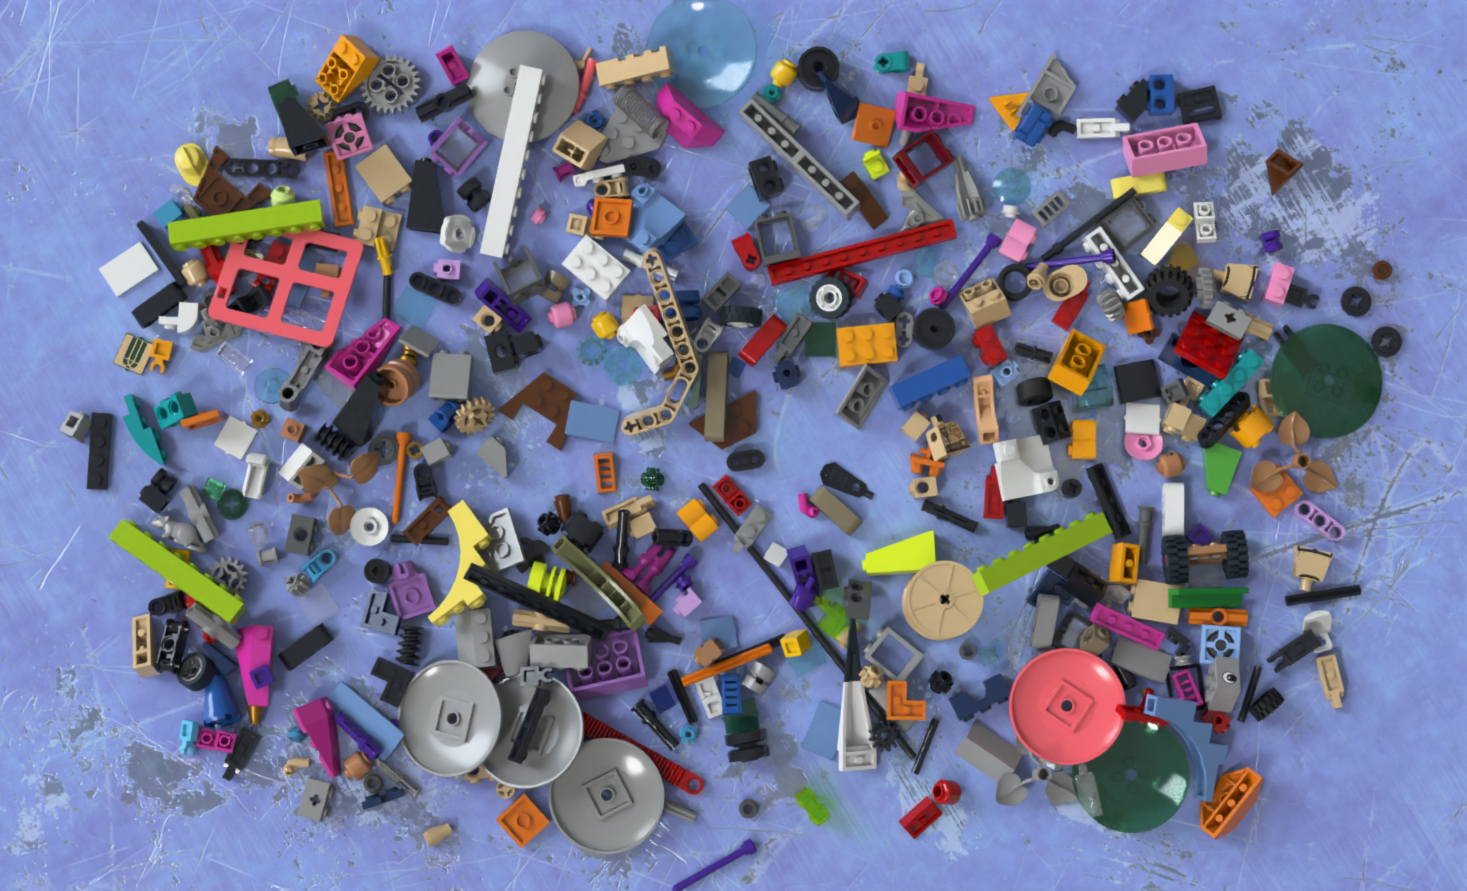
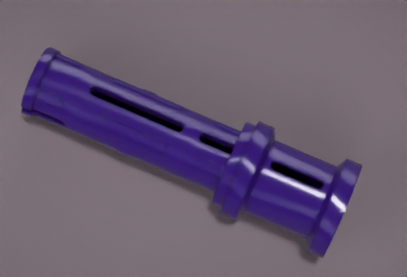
M342 711L335 715L333 720L358 744V749L363 750L370 757L369 760L371 762L375 761L383 753L384 749L382 747L379 748L372 741L373 738L369 735L366 736Z

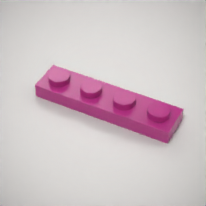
M1098 602L1089 618L1091 622L1158 651L1166 635L1163 631Z

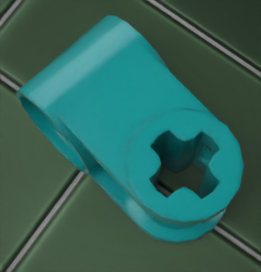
M897 51L879 54L873 62L875 72L879 74L909 72V52ZM880 60H883V63H886L884 67H882V65L879 64Z

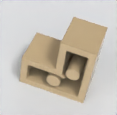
M1174 402L1168 406L1159 427L1164 428L1163 432L1169 435H1180L1181 440L1191 443L1192 441H1198L1197 435L1203 429L1207 419L1191 413V409Z

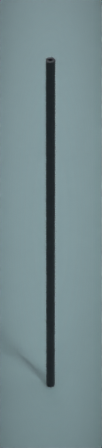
M704 482L701 483L698 488L735 534L739 529L738 525ZM753 545L748 547L747 551L789 603L792 598L791 593ZM792 607L844 674L845 663L809 616L805 612ZM865 689L867 705L878 719H882L885 724L886 715ZM900 733L896 734V737L901 738V741L896 742L910 760L914 759L917 756Z

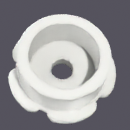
M1003 205L1001 213H1004V217L1016 218V215L1020 214L1018 206Z

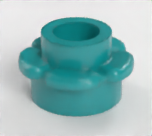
M773 84L767 85L765 90H763V97L771 103L778 101L781 98L780 87Z

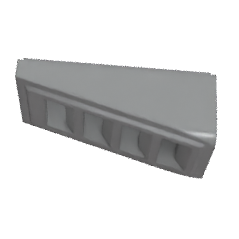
M1058 190L1031 213V217L1044 229L1072 203ZM1057 196L1065 204L1064 206H1061L1057 202V200L1055 199ZM1051 201L1059 208L1058 211L1051 206ZM1046 206H1047V207L1051 210V212L1053 213L1052 216L1045 210V207H1046ZM1042 211L1048 220H1045L1039 212Z

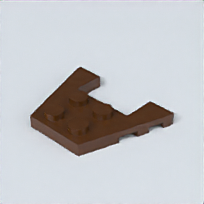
M217 145L214 147L212 157L206 166L207 169L192 199L209 215L214 216L246 211L271 197V191L260 182L247 196H244L223 178L218 171L231 157Z
M542 373L500 407L498 412L513 421L522 405L525 404L556 424L546 442L561 451L566 436L564 432L570 402L575 400L577 393L548 374Z

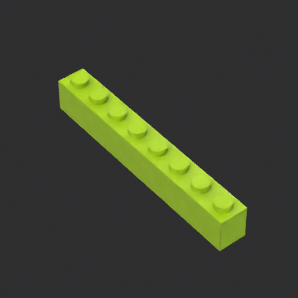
M320 199L168 222L170 245L174 251L179 252L186 251L188 248L202 249L208 245L222 246L227 242L241 243L247 239L260 240L266 236L280 237L286 233L299 234L305 230L318 231L321 228H325L324 210Z
M1093 511L1084 516V521L1080 522L1077 519L1069 523L1070 527L1067 529L1063 526L1054 530L1055 535L1051 537L1048 533L1038 538L1039 542L1036 544L1032 541L1023 545L1024 550L1020 552L1017 548L1007 553L1008 558L1003 559V556L993 560V565L989 567L986 563L976 568L977 573L971 576L980 595L984 596L1112 533L1103 512L1095 514Z
M124 519L120 521L109 536L112 542L234 627L247 610V607L243 604L245 602L244 599L237 594L233 597L228 593L230 590L220 583L218 586L213 583L214 578L207 573L204 575L199 573V568L193 563L186 564L183 561L184 557L177 552H174V554L169 552V547L161 541L159 543L153 540L154 536L149 532L144 531L142 533L139 531V526L133 521L127 522Z

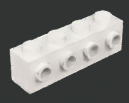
M1101 226L1084 237L1082 245L1088 254L1090 252L1092 255L1101 254L1105 249L1113 248L1115 250V264L1094 263L1099 269H1103L1106 274L1104 275L1105 279L1110 285L1113 284L1117 289L1115 293L1121 301L1124 299L1125 302H1128L1144 290L1140 281Z

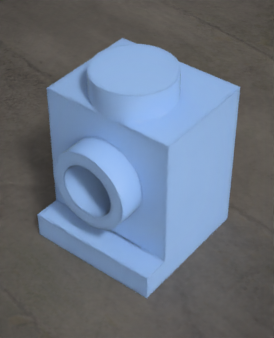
M1007 359L991 371L989 375H992L994 382L1001 389L1020 374L1018 372L1020 367L1014 360L1010 362ZM1009 369L1010 374L1004 375L1003 370Z

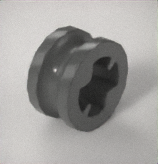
M964 643L959 648V655L965 660L973 659L977 653L976 647L972 643ZM965 646L966 648H968V646L972 648L971 656L967 655L966 657L963 655V648Z

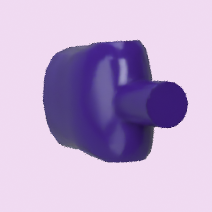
M810 575L805 585H796L794 594L789 601L792 607L807 612L817 595L816 590L812 588L817 578Z

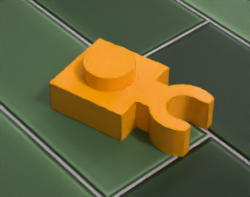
M154 338L150 357H154L155 361L151 363L150 371H154L155 366L159 364L161 366L160 373L165 372L166 366L164 361H170L174 342Z

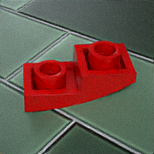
M727 474L712 485L713 489L738 517L752 505L750 500Z

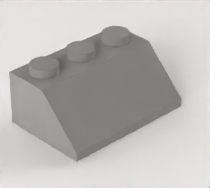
M490 608L470 610L455 615L459 661L470 663L482 671L497 669L498 657L495 644L493 611Z
M536 633L529 645L530 666H540L541 670L547 667H554L556 670H564L566 668L585 670L591 663L593 637L578 633Z

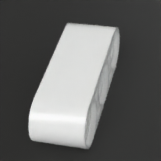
M1164 482L1162 489V536L1184 535V483Z

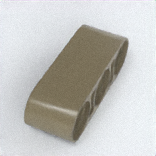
M822 485L809 498L812 504L848 536H851L863 523Z

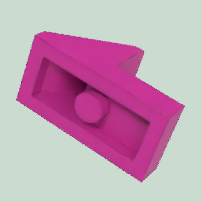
M452 45L435 54L452 86L469 78Z

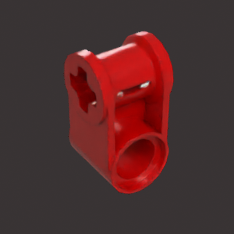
M746 233L731 240L744 268L748 271L757 270L760 266V257L750 234ZM748 258L755 260V264L748 263Z

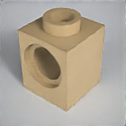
M483 305L472 319L490 335L499 333L504 326L502 324L504 320L486 305ZM487 317H493L495 319V322L492 326L485 325V319Z
M915 411L901 428V431L916 442L930 425L929 417L922 411L920 413Z
M936 476L911 480L909 493L913 495L914 499L938 496ZM919 483H925L928 486L926 493L918 491L917 486Z
M649 512L629 521V534L631 538L635 536L637 540L652 533L654 528H657Z

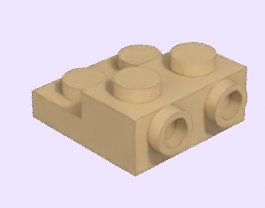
M364 205L363 210L359 209L357 220L360 223L359 228L355 227L353 239L360 241L363 246L377 249L374 241L375 238L384 237L388 251L394 253L403 216Z

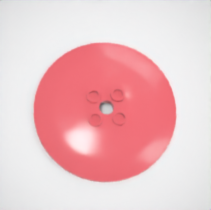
M1060 648L1038 655L1022 668L1011 688L1009 715L1017 737L1030 752L1051 763L1074 765L1098 757L1114 743L1124 723V720L1121 719V716L1115 709L1117 704L1126 705V700L1120 680L1106 662L1094 654L1080 649ZM1065 700H1069L1072 703V708L1069 711H1064L1061 708V704Z

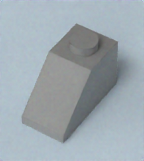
M490 436L476 454L503 478L507 479L509 477L507 450L503 447L505 443L499 437L494 439Z

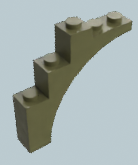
M563 533L551 546L555 555L600 594L632 631L635 632L638 628L642 627L647 616L643 612V607L639 601L623 589L614 577L601 568L592 556Z

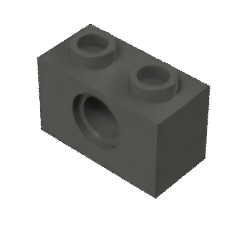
M292 514L284 551L310 556V553H313L315 549L313 539L314 534H317L319 530L318 519ZM302 530L307 532V538L304 541H301L298 537L299 532Z

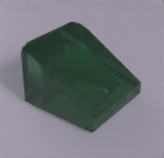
M208 477L201 495L219 502L226 484Z

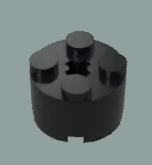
M574 511L561 527L560 532L563 534L566 531L567 536L583 550L587 547V552L591 553L604 536V527L596 521L593 523L589 521L588 515L583 511Z

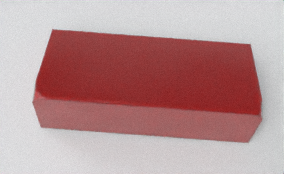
M926 796L901 818L899 823L915 839L943 813Z

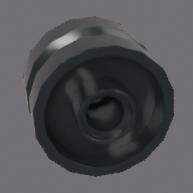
M815 46L807 49L798 61L797 76L800 83L811 92H824L817 74L818 72L815 69L820 68L822 73L836 82L840 65L838 58L832 50L826 47Z
M929 308L922 311L916 317L913 323L912 334L915 342L920 347L930 351H937L952 341L955 335V324L948 312L940 308ZM933 325L937 327V332L935 333L930 331V327Z
M766 728L724 735L726 746L738 747V749L730 750L727 753L729 763L748 762L770 756L769 745H756L758 742L767 739Z

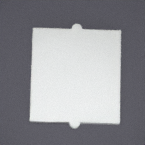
M1126 403V415L1124 416L1125 433L1159 436V423L1161 422L1160 405Z
M230 416L214 445L226 451V454H231L242 460L258 431L246 425L245 421L241 422Z

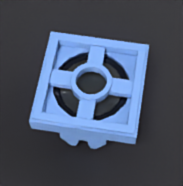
M1202 624L1199 663H1213L1215 656H1230V658L1239 659L1241 627Z

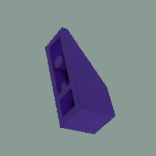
M488 277L474 291L481 302L519 333L532 320L518 304L513 306L508 295Z
M801 545L786 550L796 585H805L810 575L814 576L806 547ZM816 582L812 588L816 590L817 595L809 608L822 604Z

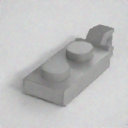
M757 504L735 533L733 540L736 543L731 551L737 555L742 547L745 549L750 547L772 515Z

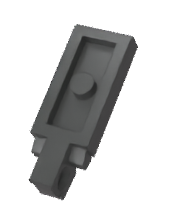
M798 312L777 341L776 349L778 351L773 359L781 362L786 357L790 358L815 323Z

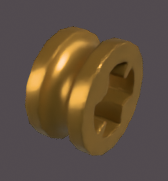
M419 442L409 443L406 448L407 455L412 459L421 458L423 456L421 449L420 453H416L415 456L412 455L413 452H410V449L414 448L415 445H418V449L423 447L422 444Z

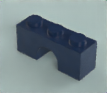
M1172 333L1163 346L1158 359L1200 383L1209 386L1215 375L1174 353L1173 350L1179 340V336Z
M1000 673L982 682L986 690L982 700L973 701L967 691L948 699L959 721L967 722L974 718V713L978 711L984 713L992 709L990 705L996 702L1002 704L1009 700L1007 696L1010 695V690Z

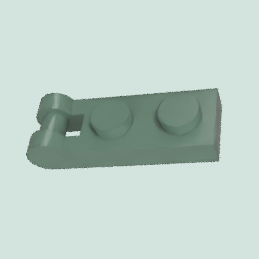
M697 354L700 367L689 388L692 389V396L687 401L690 409H696L699 406L702 355ZM690 362V370H694L696 367Z

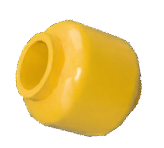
M787 59L778 60L770 72V76L773 78L772 83L780 88L783 85L790 87L798 75L797 66Z
M603 310L592 318L591 327L598 338L610 340L617 335L616 331L619 328V323L611 312Z

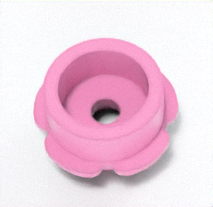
M538 207L530 218L534 225L543 223L547 216L545 209L542 210Z

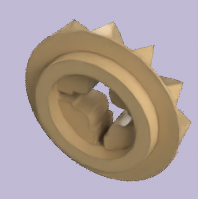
M316 92L309 97L306 103L308 114L318 122L330 120L333 112L337 109L336 101L326 92ZM318 100H320L323 104H327L324 107V114L320 109H315L319 106Z

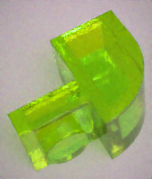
M816 596L812 603L825 612L816 626L835 639L845 625V611L842 610V606L838 602L834 601L830 606L831 602L827 598Z

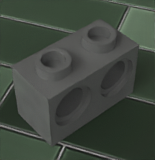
M727 271L702 298V303L716 315L720 308L725 306L738 292L742 284Z
M849 579L848 587L844 586L842 610H846V618L869 620L872 581Z

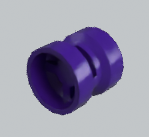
M1280 230L1260 234L1262 241L1265 243L1263 247L1265 253L1284 249L1279 239L1281 236Z

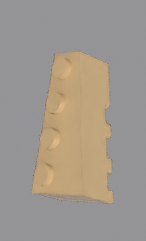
M667 46L659 47L660 51L646 50L642 56L640 54H631L625 56V60L615 58L595 63L599 86L606 90H612L617 88L616 85H635V81L651 82L654 77L660 76L661 79L670 78L673 73H677L673 50Z

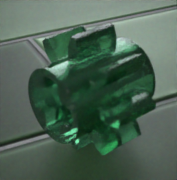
M646 468L647 472L641 475L642 485L645 486V490L659 491L658 486L664 484L663 473L660 472L659 468Z

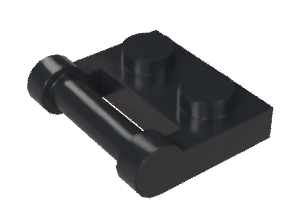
M1215 85L1177 94L1183 125L1211 119H1222ZM1213 107L1212 112L1189 117V111Z

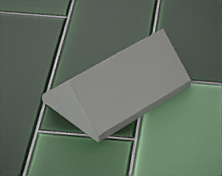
M864 364L835 411L834 416L860 430L889 381L867 364Z
M974 721L954 751L956 755L996 782L1003 775L1013 773L1022 757L1015 747L976 721Z

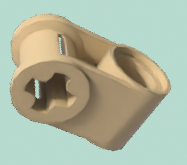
M628 177L597 182L594 186V196L615 199L629 198ZM605 187L608 192L605 195H600L597 193V189Z

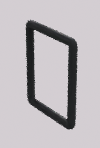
M1190 664L1169 667L1170 671L1197 667L1200 695L1204 705L1196 710L1205 709L1206 703L1200 665ZM1167 673L1166 681L1169 697H1173L1169 673Z

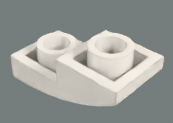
M1213 201L1194 203L1197 243L1216 242Z

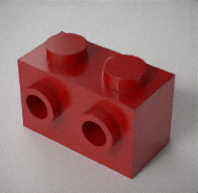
M991 324L972 334V343L976 349L979 348L982 354L980 358L985 366L988 365L989 369L1008 359Z

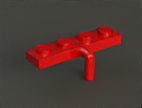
M1150 688L1146 689L1140 707L1117 704L1115 709L1121 716V719L1126 722L1138 721L1142 724L1170 725L1159 717L1144 713L1147 694L1153 695L1154 690Z

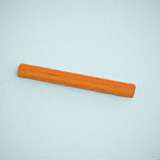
M767 643L683 676L681 678L683 686L692 685L772 653L771 645Z

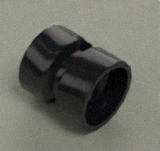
M476 177L467 180L456 191L462 200H467V206L473 213L486 206L492 198L486 189H481L482 184Z
M371 559L364 566V575L371 583L383 584L391 577V566L385 560Z

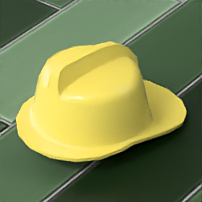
M187 143L178 148L174 160L183 179L191 186L198 187L209 161L198 145Z

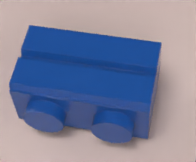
M1033 100L1013 131L1014 137L1031 147H1034L1036 143L1040 144L1044 137L1043 131L1046 127L1050 128L1054 121L1053 112Z

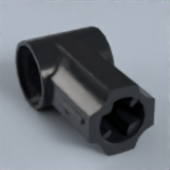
M654 528L652 541L653 545L688 547L693 542V535L690 531L683 529ZM681 534H683L684 537L682 542H680L679 539Z

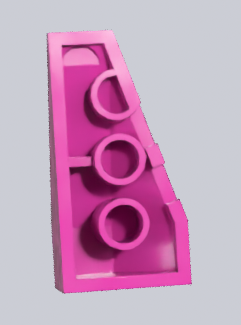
M904 91L897 93L894 110L896 111L895 118L899 130L918 133L972 125L975 106Z

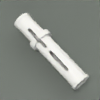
M626 248L622 260L636 265L639 269H645L643 263L644 254L640 255ZM666 266L670 279L675 282L679 270ZM656 272V274L663 276L661 272Z

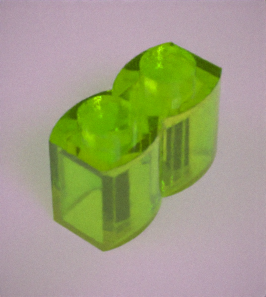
M804 786L794 794L797 803L807 811L810 820L814 824L820 826L830 818L826 807L817 801L816 795L809 787Z

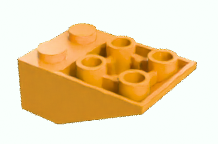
M342 34L314 81L340 104L371 74L380 58L357 36Z

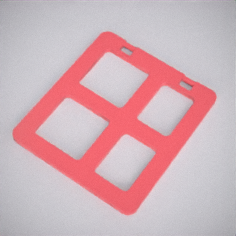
M305 230L299 234L286 233L282 236L291 238L293 241L285 264L280 265L245 256L249 239L245 240L243 244L231 242L208 309L209 316L217 321L324 348L332 346L364 251L363 244L358 240L322 231ZM308 243L347 252L339 278H332L299 269ZM240 270L279 279L267 317H260L227 308L236 277ZM298 283L334 293L322 331H315L282 322V317L294 284ZM221 288L227 289L224 299L219 298Z

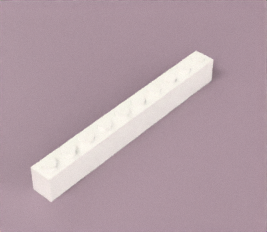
M524 65L519 67L480 249L482 254L504 258L505 254L508 255L510 244L508 243V238L513 235L514 231L512 220L513 217L517 216L518 206H516L517 198L520 199L522 194L520 182L525 179L526 175L524 164L530 157L528 145L529 142H533L534 138L532 127L533 123L536 124L539 112H536L537 104L540 105L543 94L540 93L541 85L544 86L547 75L544 74L545 70Z

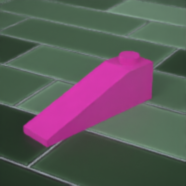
M387 318L382 319L369 328L360 338L352 340L350 345L336 351L324 368L340 383L354 392L364 377L378 368L401 327Z
M263 625L239 628L237 633L242 637L235 649L248 706L268 707L270 684L256 690L249 672L266 664L269 665L272 672L276 631L273 626Z
M326 696L293 709V712L302 732L309 734L311 738L310 745L319 751V760L330 778L341 775L336 722L333 720L335 717L334 706Z

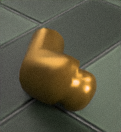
M677 358L672 370L662 372L664 381L675 378L680 368Z

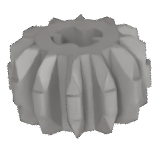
M1105 290L1096 297L1097 304L1109 322L1117 321L1125 315L1124 307L1114 290Z

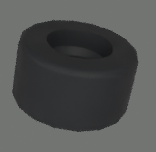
M1046 377L1027 379L1016 387L1019 402L1025 407L1041 405L1053 398L1051 383Z

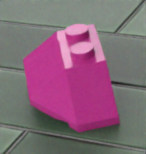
M668 81L656 95V110L669 121L665 131L685 149L714 146L725 132Z

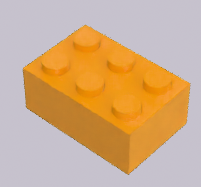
M894 323L836 329L840 369L862 367L864 364L872 366L897 363Z
M1072 328L1063 342L1047 378L1082 396L1094 376L1106 346Z

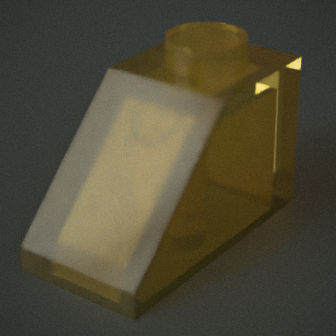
M1180 243L1172 248L1173 252L1169 254L1166 267H1169V264H1173L1174 268L1180 266L1181 271L1184 269L1188 271L1200 262L1189 243L1186 245Z

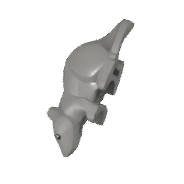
M169 516L151 521L154 527L165 530L166 533H162L163 537L170 540L174 537V542L199 553H206L207 547L199 539L198 531L192 524L176 522Z

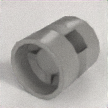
M754 661L750 668L751 674L746 675L742 684L763 696L768 688L767 683L773 680L776 672ZM757 676L761 678L759 683L755 682Z

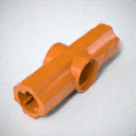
M1188 608L1187 621L1188 624L1247 627L1248 614L1247 610ZM1216 611L1222 615L1220 622H1216L1213 619V614Z

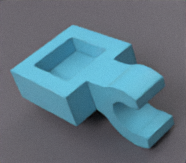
M182 720L179 737L182 740L181 754H187L188 748L189 754H196V746L193 742H197L199 722Z

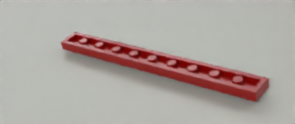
M949 219L768 266L767 269L773 287L957 239L953 220Z

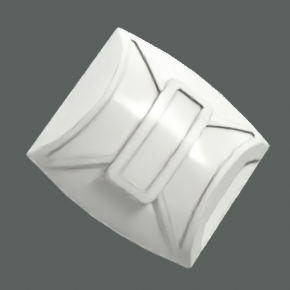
M1328 611L1311 612L1306 615L1303 621V633L1311 628L1316 637L1320 636L1321 639L1326 641L1325 646L1314 650L1315 653L1333 648L1327 634L1330 633L1332 626V617Z

